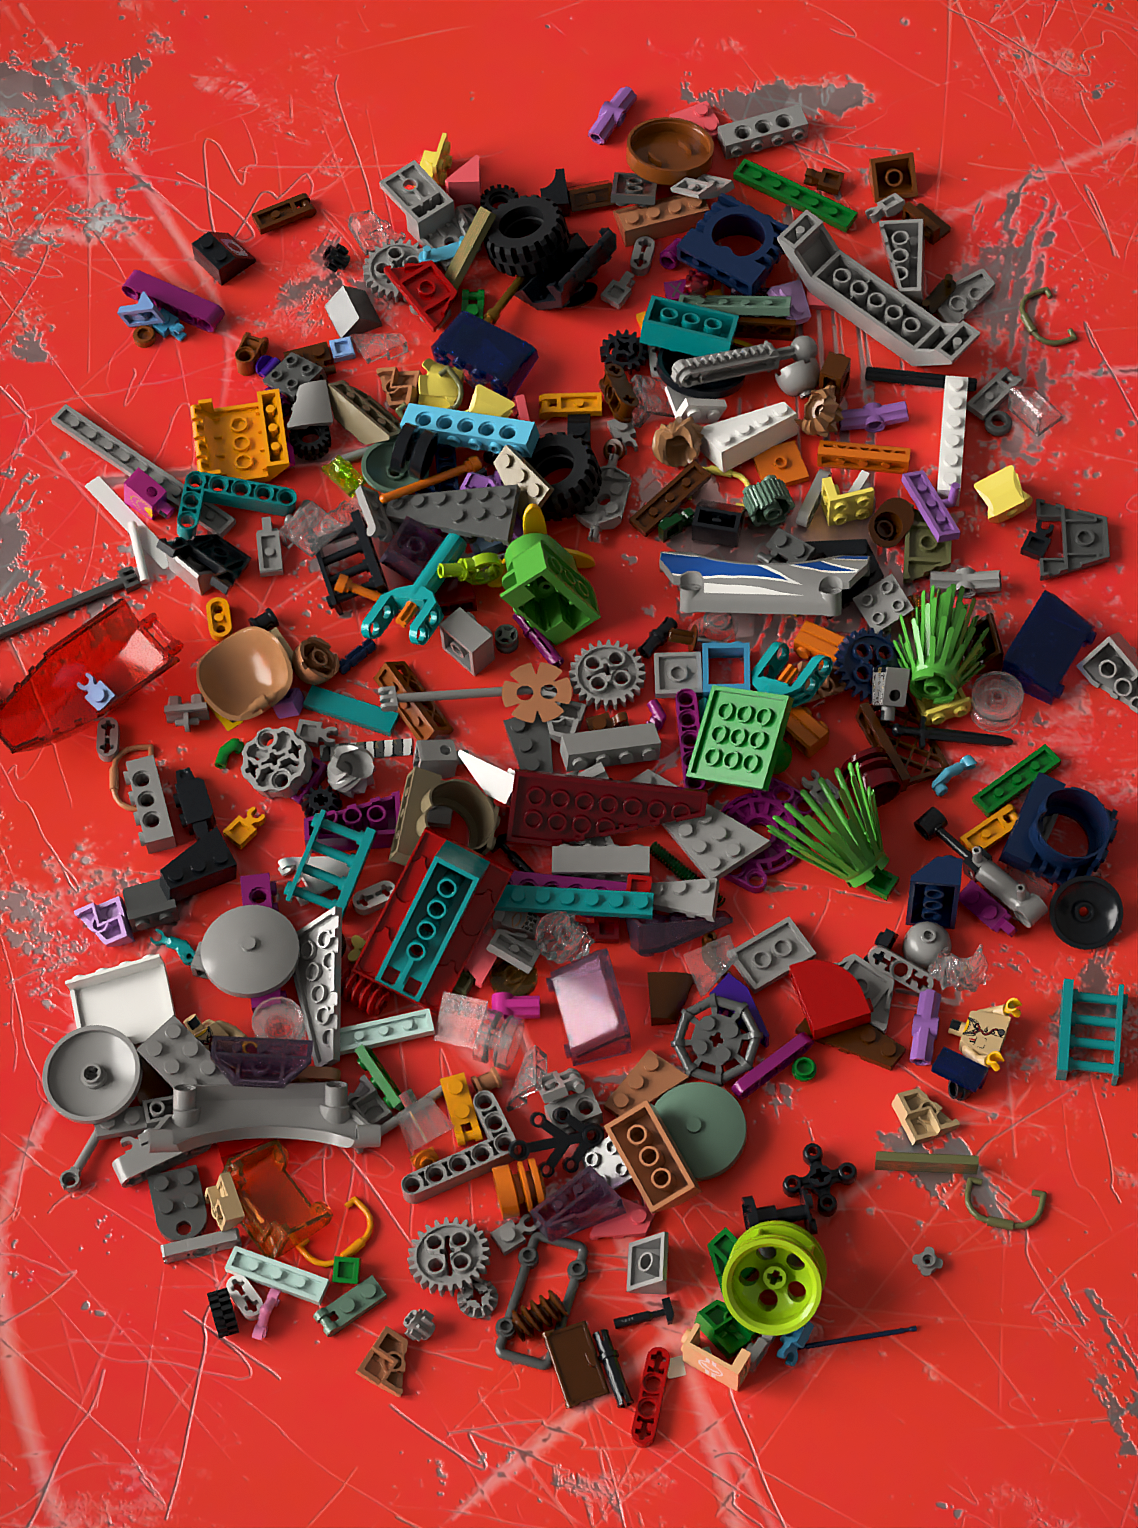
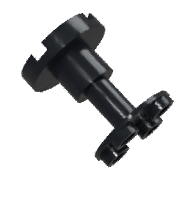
M801 1186L799 1187L801 1205L777 1210L775 1205L756 1208L753 1196L742 1197V1211L746 1230L766 1221L780 1220L792 1223L804 1220L806 1230L811 1235L818 1234L815 1218L813 1219L809 1209L814 1208L811 1193L809 1194L808 1189H804Z

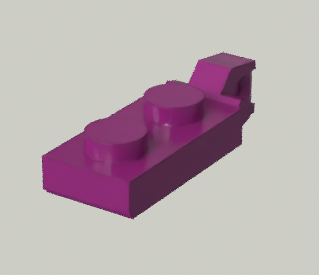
M971 880L961 891L959 901L991 930L998 933L1002 929L1011 937L1018 931L1009 922L1012 917L1009 914L1010 912L976 882Z

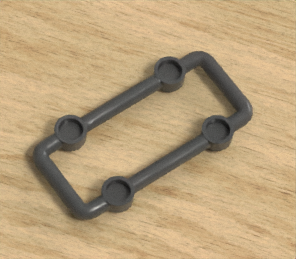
M539 1231L531 1235L527 1247L520 1250L518 1254V1261L521 1267L505 1316L499 1319L495 1326L498 1336L495 1352L503 1360L539 1370H547L553 1366L549 1351H547L546 1357L543 1360L505 1349L507 1341L516 1335V1330L511 1321L513 1319L512 1311L515 1310L517 1312L529 1272L539 1263V1255L536 1251L539 1242H544L578 1252L576 1260L572 1261L567 1269L570 1281L563 1300V1305L568 1315H570L579 1283L585 1281L588 1277L586 1261L589 1251L587 1246L580 1241ZM561 1312L562 1321L556 1322L554 1330L566 1327L569 1317Z

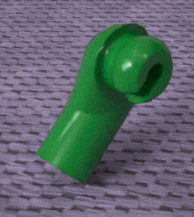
M232 738L221 746L214 763L215 767L225 769L230 754L233 752L240 754L245 746L244 743L239 741L238 738Z

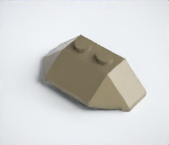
M344 380L327 385L334 419L344 429L351 432L359 442L367 445L398 437L401 431V422L371 396L355 387L349 386V383Z

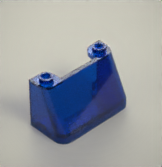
M1045 590L1004 657L1000 681L1051 705L1055 698L1059 699L1065 688L1062 685L1063 678L1081 647H1086L1087 644L1091 645L1097 635V632L1094 631L1095 626L1055 594Z

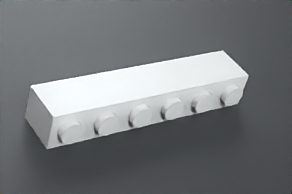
M946 375L937 494L940 499H947L951 484L954 482L959 483L960 490L955 505L959 506L968 377Z

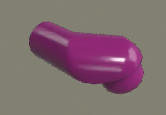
M653 699L647 704L652 716L649 721H646V724L654 723L656 730L659 731L662 729L667 716L658 700Z

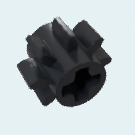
M337 243L336 247L330 245L323 254V260L326 261L324 265L333 272H336L337 269L344 270L350 262V256L347 255L349 251L339 243Z

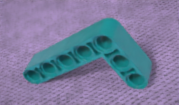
M192 471L185 478L177 517V534L185 540H190L193 536H196L203 502L287 516L288 514L292 515L296 509L297 494L293 489ZM198 484L199 487H193L191 485ZM220 488L222 491H215L214 489ZM242 492L245 495H237L236 493ZM264 496L268 499L262 500L259 497ZM287 500V501H289L290 503H289V504H285V503H283V502H281V501ZM187 504H194V505H196V506H195V507H189V506H187ZM183 524H190V525H192V526H191V527H185V526H183Z

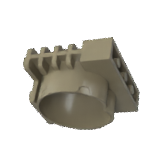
M415 766L406 778L389 861L406 866L426 826L429 827L427 814L433 806H444L457 812L464 819L469 830V843L467 847L485 856L489 851L493 850L496 844L494 833L501 819L498 816L500 807L496 806L494 798L486 796L476 785L460 779L443 781L441 780L442 775Z

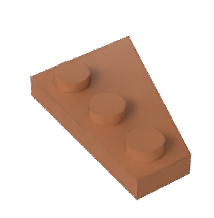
M649 1049L604 1103V1109L618 1118L642 1102L648 1100L652 1103L674 1087L688 1082L689 1076Z

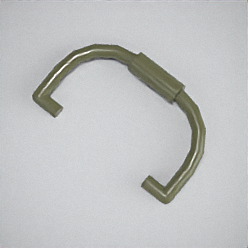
M1048 287L1034 290L1023 297L1019 307L1020 319L1028 333L1033 335L1037 341L1045 345L1058 346L1077 340V336L1072 328L1067 331L1070 337L1061 340L1045 339L1037 333L1036 326L1029 314L1026 313L1025 304L1030 298L1043 293L1046 294L1048 299L1053 297Z
M447 365L438 374L442 377L448 372L458 387V397L454 405L447 409L457 410L464 396L463 384L453 369ZM405 402L395 409L401 420L404 416L402 410L407 407Z
M974 1177L967 1179L965 1205L972 1216L986 1223L987 1226L1012 1231V1229L1031 1227L1041 1219L1045 1209L1046 1192L1033 1189L1031 1196L1040 1197L1035 1216L1026 1222L1014 1223L1013 1220L993 1216L986 1217L978 1213L971 1203V1192L973 1184L982 1185L983 1179Z

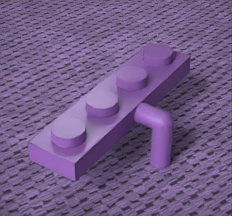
M924 470L903 473L901 481L937 542L959 539L961 532L946 508L956 505L960 484L952 483L948 498L940 499Z

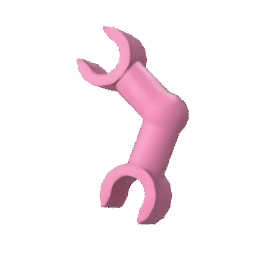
M270 1289L265 1303L260 1307L259 1318L254 1327L252 1338L262 1341V1338L266 1337L269 1316L274 1306L277 1307L280 1302L278 1297L281 1290Z

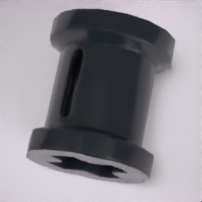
M270 608L265 609V612L260 616L248 619L250 626H257L265 630L273 626H279V622Z

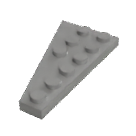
M649 769L630 780V782L678 787ZM709 804L706 805V812L703 817L661 824L706 879H721L771 846L770 840Z
M334 906L296 932L300 944V958L293 978L314 1065L317 1067H331L340 1061L342 908Z

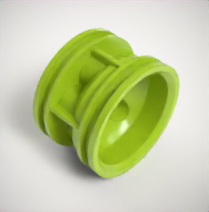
M772 1220L752 1226L734 1244L723 1272L722 1294L729 1312L745 1328L759 1334L778 1336L798 1330L812 1318L819 1306L827 1277V1263L824 1252L813 1235L794 1223ZM774 1247L776 1254L767 1258L759 1253L758 1248ZM794 1253L803 1261L804 1265L800 1267L792 1266L788 1262L787 1256ZM747 1267H754L759 1271V1278L755 1281H747L742 1277L741 1271ZM774 1270L780 1272L778 1278L772 1276ZM792 1281H798L804 1286L806 1293L800 1297L794 1296L790 1293L788 1285ZM767 1289L773 1290L777 1295L778 1301L774 1305H765L760 1300L759 1295L761 1292Z

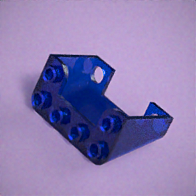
M461 311L431 346L435 362L445 366L449 365L451 368L454 366L459 370H468L475 378L489 381L494 392L509 400L513 399L539 358L537 350L531 344L467 311Z

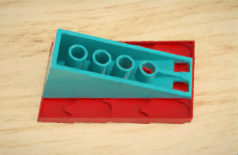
M426 826L352 971L426 1009L429 1008L431 1012L440 1016L514 871Z

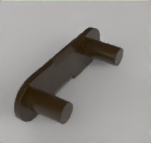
M946 274L945 279L934 288L919 306L933 315L955 291L956 282L953 280V276Z

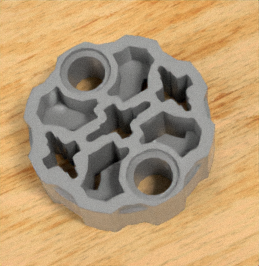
M284 726L279 729L264 728L258 731L256 737L252 741L247 742L243 748V764L241 766L243 777L257 792L266 798H290L296 795L298 790L309 782L313 774L311 769L314 758L312 750L290 728ZM274 739L272 744L267 746L268 741ZM288 780L287 784L281 787L283 781Z

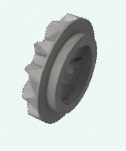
M481 1278V1282L472 1281L473 1289L466 1285L464 1286V1294H461L460 1291L457 1294V1303L460 1310L471 1318L488 1316L495 1310L498 1304L497 1289L492 1285L491 1281ZM473 1290H476L479 1295L484 1294L481 1297L482 1306L476 1300H471L473 1298Z

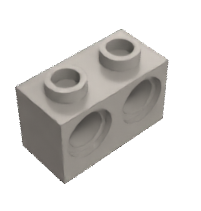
M591 1087L585 1089L582 1093H574L564 1097L560 1102L544 1105L546 1119L567 1134L578 1132L567 1123L560 1124L557 1122L554 1112L559 1107L567 1108L572 1116L584 1124L593 1122L600 1125L603 1123V1114ZM583 1109L592 1110V1112L587 1115L580 1113V1111ZM565 1110L559 1113V1118L566 1117Z

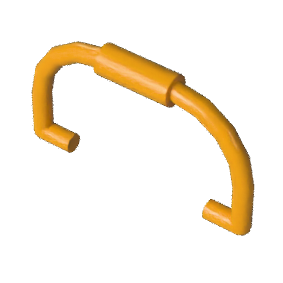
M356 1196L347 1201L344 1206L349 1209L356 1204L366 1216L368 1226L365 1234L341 1252L339 1257H353L365 1246L374 1227L372 1214ZM307 1237L296 1245V1249L312 1264L321 1267L334 1266V1260H318L304 1248L310 1242Z

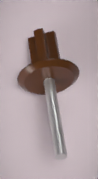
M696 624L693 625L691 631L671 628L668 634V641L688 645L689 652L695 649L697 642L709 643L716 641L719 643H729L698 637Z

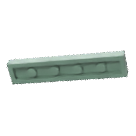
M693 295L679 296V302L738 316H790L792 304L790 296L706 295V298Z

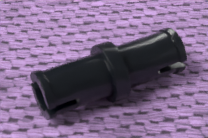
M666 617L657 629H653L649 633L648 639L638 648L640 655L649 659L659 646H663L666 643L669 630L677 628V622L671 617Z

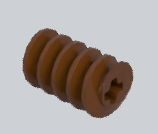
M551 1290L548 1291L549 1299L544 1298L542 1295L539 1296L540 1304H536L531 1300L530 1310L522 1305L521 1315L515 1310L512 1311V1324L523 1342L525 1341V1333L530 1337L534 1336V1328L539 1332L544 1331L543 1323L548 1327L553 1326L552 1317L557 1322L562 1321L561 1312L569 1317L559 1296Z

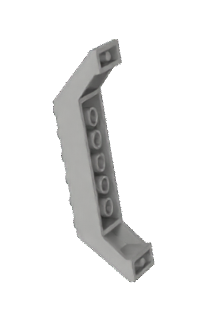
M807 209L777 237L778 243L812 295L912 366L952 365L980 337L981 332L964 320L961 323L941 322L842 252L824 227L823 221Z

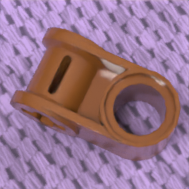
M249 332L243 335L241 343L235 352L236 366L239 374L250 376L256 372L257 360L267 352L268 338L254 337Z

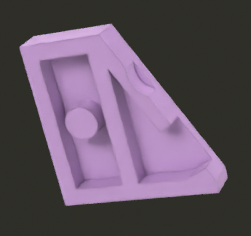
M801 280L770 287L767 292L768 296L791 297L790 316H785L786 319L796 320V325L808 322L811 313Z

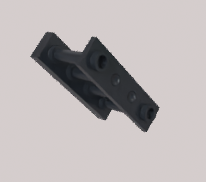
M359 509L350 513L353 522H350L349 526L321 538H318L312 529L308 530L310 540H307L311 552L316 554L329 596H326V600L330 609L335 608L339 616L344 614L340 603L359 596L350 591L348 593L343 592V594H337L334 591V584H336L340 573L351 578L365 571L367 573L370 572L372 578H369L368 582L360 586L378 591L381 594L389 592L372 538L367 535L368 527ZM352 534L358 535L359 540L356 541V544L326 557L324 556L323 546ZM359 552L361 554L364 553L366 559L362 560V563L334 575L330 574L328 565Z

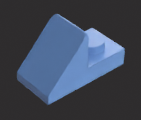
M144 291L140 296L138 304L120 306L117 312L128 327L165 322L162 313Z

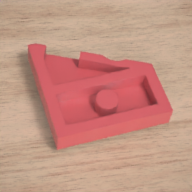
M707 101L669 115V117L688 120L701 126L709 133L713 141L718 140V126H721Z
M524 394L515 396L513 400L515 406L512 409L513 416H516L518 420L530 421Z
M608 1193L589 1235L590 1239L594 1241L603 1237H614V1239H622L627 1236L634 1238L646 1237L656 1213L652 1214L649 1208Z

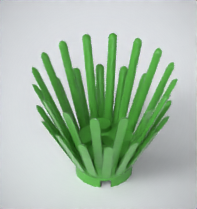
M851 762L848 763V770L865 828L838 767L835 768L834 772L841 787L839 795L850 819H847L823 777L818 778V783L830 804L828 802L822 804L829 818L805 789L800 791L801 796L831 834L810 815L803 816L790 803L784 804V807L825 846L815 842L778 815L773 816L776 822L820 855L773 825H767L770 829L768 832L785 841L800 853L791 849H787V852L845 880L850 888L851 886L855 888L866 883L875 876L873 873L877 870V866L882 870L889 862V858L883 850L874 788L871 791L869 786L866 794L858 762L855 767L860 787Z

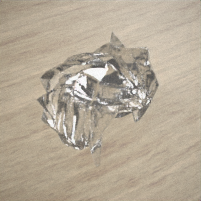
M563 911L543 916L537 925L535 933L536 945L540 949L541 955L557 964L567 961L573 962L575 959L581 961L582 956L589 958L590 946L595 941L587 935L588 928L581 926L575 920V914H567V912Z
M982 944L979 945L974 955L968 958H960L948 952L949 947H946L938 954L934 964L928 967L929 976L940 981L942 990L946 987H953L959 992L964 989L969 992H976L979 984H986L988 963L986 956L982 954Z

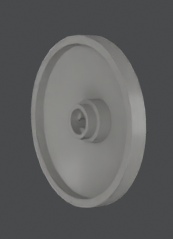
M260 905L240 906L223 913L209 926L201 944V960L209 980L221 991L240 998H257L278 990L292 977L300 958L298 935L291 922L280 912Z
M102 1025L84 1026L66 1034L49 1052L42 1074L43 1089L54 1109L68 1120L81 1124L105 1122L122 1113L136 1097L142 1081V1062L136 1047L120 1031Z

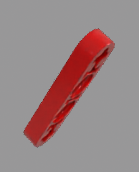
M662 1347L652 1348L648 1352L631 1430L632 1441L640 1448L649 1447L653 1444L656 1436L670 1366V1355ZM657 1355H661L662 1360H666L665 1362H660L659 1373L654 1372L655 1360L653 1359H656ZM657 1379L660 1381L661 1386L658 1390L651 1391L646 1387L647 1381ZM646 1403H650L655 1406L656 1411L653 1415L646 1416L641 1412V1407ZM643 1422L648 1423L647 1434L650 1436H645L644 1440H640L639 1435L636 1433H641Z

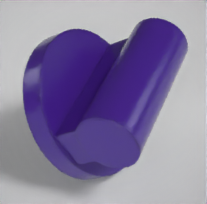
M263 355L256 362V373L260 377L265 378L281 361L276 357Z

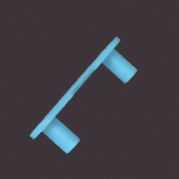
M460 236L458 242L450 243L446 246L432 249L428 245L424 246L423 251L419 253L418 260L420 262L432 260L434 263L453 258L464 236Z

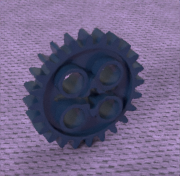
M872 627L867 632L862 628L858 633L853 631L850 636L847 635L843 642L838 645L839 650L834 654L838 659L833 665L839 667V669L835 672V675L842 676L838 683L845 682L847 684L844 691L853 690L851 697L859 694L861 702L868 697L869 704H872V685L870 684V679L872 683L873 667L901 668L897 658L901 659L894 643L890 641L891 634L883 637V630L875 634ZM856 650L861 651L863 657L859 656ZM879 652H882L885 655L886 659H883L879 655ZM857 672L863 675L864 680L858 677Z

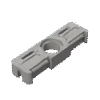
M232 1228L224 1232L219 1231L163 1244L160 1248L164 1264L168 1265L170 1262L215 1254L217 1251L234 1248V1246L242 1247L239 1229Z

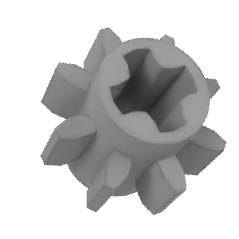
M426 1309L410 1311L403 1322V1325L407 1328L404 1334L413 1341L427 1340L433 1334L436 1327L432 1322L434 1315Z

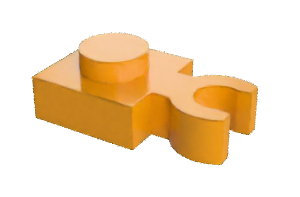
M253 806L248 810L245 819L239 815L223 830V835L238 848L242 849L257 834L255 827L263 825L266 817L262 814L260 817L254 818L253 816L257 813V810Z

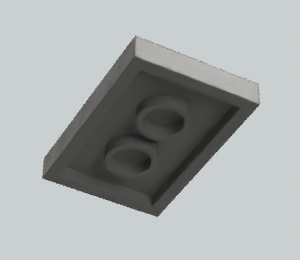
M615 172L611 203H616L618 206L638 204L640 207H649L655 205L657 183L645 180L636 173Z

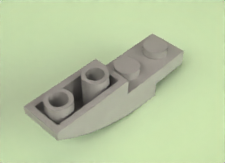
M173 1095L142 1101V1106L126 1108L116 1117L94 1124L97 1141L128 1136L136 1138L138 1137L137 1135L142 1134L147 1128L156 1127L165 1115L173 1114Z

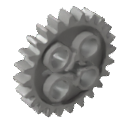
M402 238L399 239L398 243L391 239L390 245L382 242V248L375 246V253L369 252V258L364 259V281H366L367 288H371L372 294L378 292L379 299L385 295L386 301L393 297L396 303H398L399 298H403L407 302L384 273V267L391 265V268L404 267L406 263H420L418 256L423 251V247L420 248L418 242L411 245L410 239L406 244L403 243Z
M610 639L607 640L606 645H602L601 641L598 640L596 647L589 643L588 651L581 648V656L575 654V662L570 664V683L573 687L574 695L579 694V701L586 699V706L595 703V710H598L600 705H604V709L607 711L609 705H612L617 710V704L620 703L623 707H626V700L634 702V695L640 696V688H644V680L646 679V672H644L645 664L642 663L641 656H636L635 649L628 652V644L621 648L618 640L614 645H611ZM618 661V662H621V663H619V664H613L612 662ZM596 666L598 668L590 669L589 667ZM624 681L626 683L618 684L617 682ZM596 686H602L603 688H601V689H596V688H594V687H596Z
M445 1217L444 1224L441 1225L436 1219L434 1222L435 1227L431 1228L426 1224L427 1232L418 1231L419 1240H411L414 1248H408L411 1257L407 1258L410 1273L413 1275L416 1283L420 1282L423 1290L429 1287L430 1294L435 1293L437 1289L441 1297H443L445 1291H449L451 1297L454 1296L456 1289L461 1294H464V1286L467 1285L470 1289H473V1280L481 1282L479 1273L487 1274L485 1266L491 1264L488 1257L491 1255L488 1240L485 1238L484 1232L482 1230L478 1231L476 1224L470 1226L467 1219L460 1224L458 1217H455L453 1223H449L448 1218ZM448 1237L450 1238L449 1246L452 1252L450 1253V1260L452 1265L451 1276H449V1266L447 1263L448 1250L446 1247V1238ZM460 1242H466L461 1246H457V1244ZM435 1245H440V1247L436 1249H431ZM467 1264L464 1268H458L460 1265ZM435 1268H442L437 1272H433Z

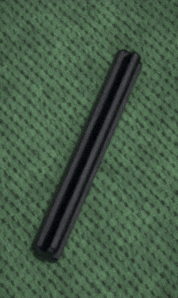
M869 366L865 372V379L937 388H944L946 375ZM968 377L967 391L974 392L977 388V379Z

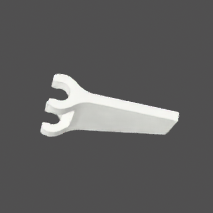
M328 856L310 857L307 863L341 878L343 876L347 877L350 870L346 863ZM302 857L280 859L278 861L280 866L278 870L282 877L290 874L294 869L297 871ZM303 873L301 878L306 886L302 888L318 895L337 887ZM296 897L300 906L309 903V901Z

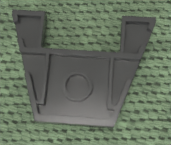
M1036 499V521L1061 522L1063 558H1039L1040 581L1109 562L1107 517L1079 509L1078 511L1069 510L1064 505L1056 503L1054 506L1045 503V500Z

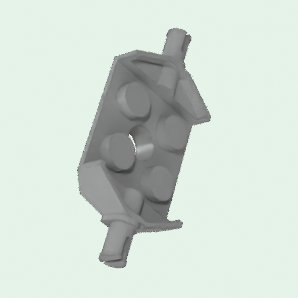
M612 453L609 455L606 466L600 467L602 471V484L599 486L598 496L593 497L594 502L590 506L587 505L585 511L581 514H575L577 521L584 527L590 528L587 538L590 542H597L599 531L614 529L622 521L632 480L629 474L616 467L619 456L615 453L614 455ZM610 499V502L606 505H600L601 501Z

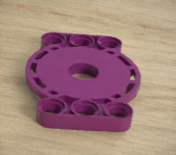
M774 777L771 778L768 792L752 789L753 793L735 798L721 810L724 814L750 829L756 825L765 827L773 825L803 845L804 842L802 840H799L794 834L776 822L773 816L778 815L790 825H794L798 829L801 828V831L805 833L804 825L784 807V804L790 803L803 816L810 815L812 817L814 815L812 808L808 811L799 810L798 805L806 802L801 796L800 790ZM787 792L790 798L782 801L777 798V794ZM771 834L769 839L771 846L739 866L742 869L740 874L733 875L729 873L722 878L751 893H761L766 889L767 876L784 871L798 857L794 855L790 857V853L786 850H793L794 848ZM785 861V863L782 864L781 866H778V867H776V868H773V866H776V865L780 864L781 862ZM754 876L762 878L763 883L759 886H754L749 880Z

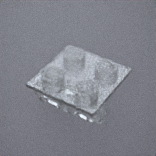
M444 992L433 1040L478 1050L483 1023L486 1019L492 1017V1010L487 1006L488 1001Z

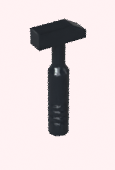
M501 834L496 838V844L491 851L492 853L501 848L507 854V858L520 871L535 873L515 851L510 850L505 844L507 842L506 834Z
M670 1297L662 1299L663 1309L653 1312L644 1311L613 1319L615 1329L648 1322L653 1318L664 1315L668 1325L672 1324L674 1312Z

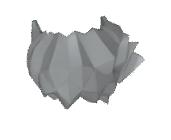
M349 744L336 747L335 755L332 756L327 768V781L331 788L350 798H354L355 794L361 795V793H365L366 787L374 784L373 773L377 770L372 763L375 761L372 754L364 749V745Z

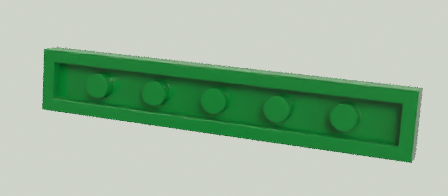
M745 158L733 173V179L799 211L804 212L807 209L824 223L845 233L857 219L858 212Z

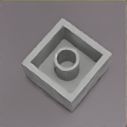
M459 607L439 624L442 648L473 676H476L495 659L493 634L488 627H482L472 613L465 612Z

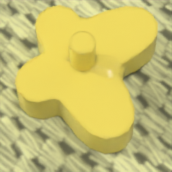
M354 935L351 938L352 946L354 947L348 954V961L351 964L356 963L366 943L358 935Z

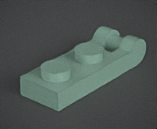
M371 1275L328 1306L316 1311L313 1318L317 1323L322 1324L324 1327L323 1332L326 1336L332 1337L387 1299V1294ZM335 1314L338 1320L332 1322L329 1317Z

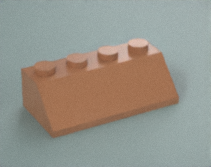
M677 194L655 200V205L649 207L634 205L614 210L613 215L624 245L628 247L635 245L636 240L642 236H648L656 240L687 232L691 228L695 229L697 222L704 218L706 211H709V207L705 199Z
M648 1100L604 1125L606 1132L652 1214L681 1205L702 1192L658 1111Z

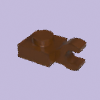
M807 168L804 184L809 186L817 184V190L838 195L845 173L823 168L822 172Z
M626 712L617 713L612 718H610L609 713L586 718L589 731L629 726Z

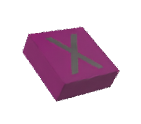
M686 279L664 282L666 298L679 301L680 295H689L683 294Z

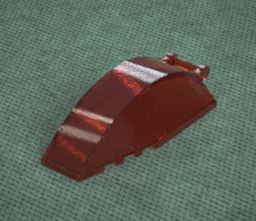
M123 597L48 648L43 653L42 660L36 666H31L28 670L29 674L21 683L17 682L13 686L14 690L6 699L2 698L0 700V741L14 754L58 743L88 729L121 708L144 687L177 664L180 659L174 655L183 649L184 644L180 640H176L159 622V617L155 613H151L139 621ZM153 628L168 646L164 648L148 629ZM89 673L96 678L97 683L100 680L103 681L118 698L97 711L84 698L88 692L78 688L77 683L80 682L84 686L87 685L89 679L85 674Z

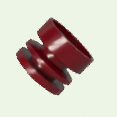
M873 747L860 751L851 756L841 767L843 778L846 781V785L851 789V795L858 807L848 770L849 762L853 765L860 787L855 767L856 763H859L866 794L869 786L871 791L874 788L877 807L893 800L903 789V783L897 771L892 768V761L888 758V753L882 747Z

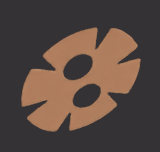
M540 662L537 674H535L532 663H527L510 673L519 683L504 681L502 700L506 708L519 704L511 713L517 719L534 723L538 711L542 722H547L557 718L564 712L555 702L570 704L572 698L570 680L566 677L554 681L562 673V670L554 665ZM545 685H553L557 689V694L552 699H545L541 696V688ZM520 687H531L533 690L532 698L529 700L519 699L517 690Z

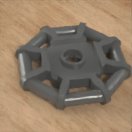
M711 993L704 1000L681 1010L682 1015L674 1039L671 1041V1047H674L686 1071L685 1074L689 1078L692 1076L722 1087L724 1083L754 1068L753 1062L760 1041L763 1038V1032H760L746 1002L740 1003L717 996L716 993ZM711 1007V1015L703 1017L700 1021L695 1017V1015ZM719 1007L735 1012L731 1018L720 1015ZM741 1018L745 1022L749 1033L743 1034L740 1031L737 1022ZM689 1022L695 1024L691 1040L684 1039ZM717 1033H720V1037L724 1041L722 1044L718 1043L717 1047H714V1042L711 1039ZM744 1041H750L745 1058L740 1056ZM685 1047H693V1051L698 1057L693 1063ZM736 1059L740 1063L724 1072L723 1066L731 1060L734 1061ZM703 1063L716 1066V1072L713 1073L700 1068Z

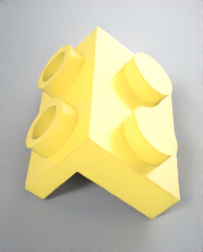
M961 687L957 690L954 700L948 703L933 704V700L922 697V700L917 698L915 700L921 717H926L925 724L927 726L932 724L938 725L947 719L966 715L970 712L972 702L970 697L965 696Z

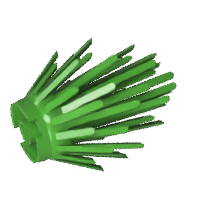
M951 584L946 592L942 594L941 589L938 587L936 597L935 586L932 585L930 603H926L925 590L922 591L921 623L920 610L916 605L915 618L911 620L917 655L916 659L902 614L899 616L906 642L903 635L899 634L898 638L904 651L903 654L898 642L893 640L894 646L901 659L897 658L901 668L910 669L909 689L912 695L919 700H922V697L933 700V704H944L954 700L957 690L986 666L980 665L975 669L980 664L979 661H976L986 650L985 646L982 647L981 642L989 632V627L984 630L960 665L965 650L976 631L975 625L979 618V615L973 617L967 630L976 599H972L969 610L968 604L963 605L964 586H960L955 608H953L956 591L955 584Z

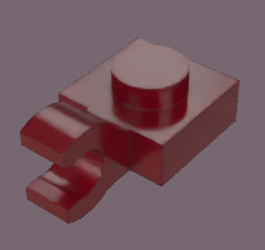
M594 917V923H577V939H588L594 936V943H619V917Z

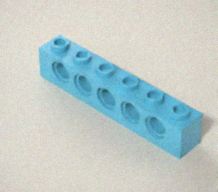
M413 403L408 404L400 423L401 429L407 422L419 426L420 434L425 429L437 432L439 435L438 443L452 447H465L475 451H491L495 454H499L505 445H511L521 456L529 458L532 457L540 436L535 422Z

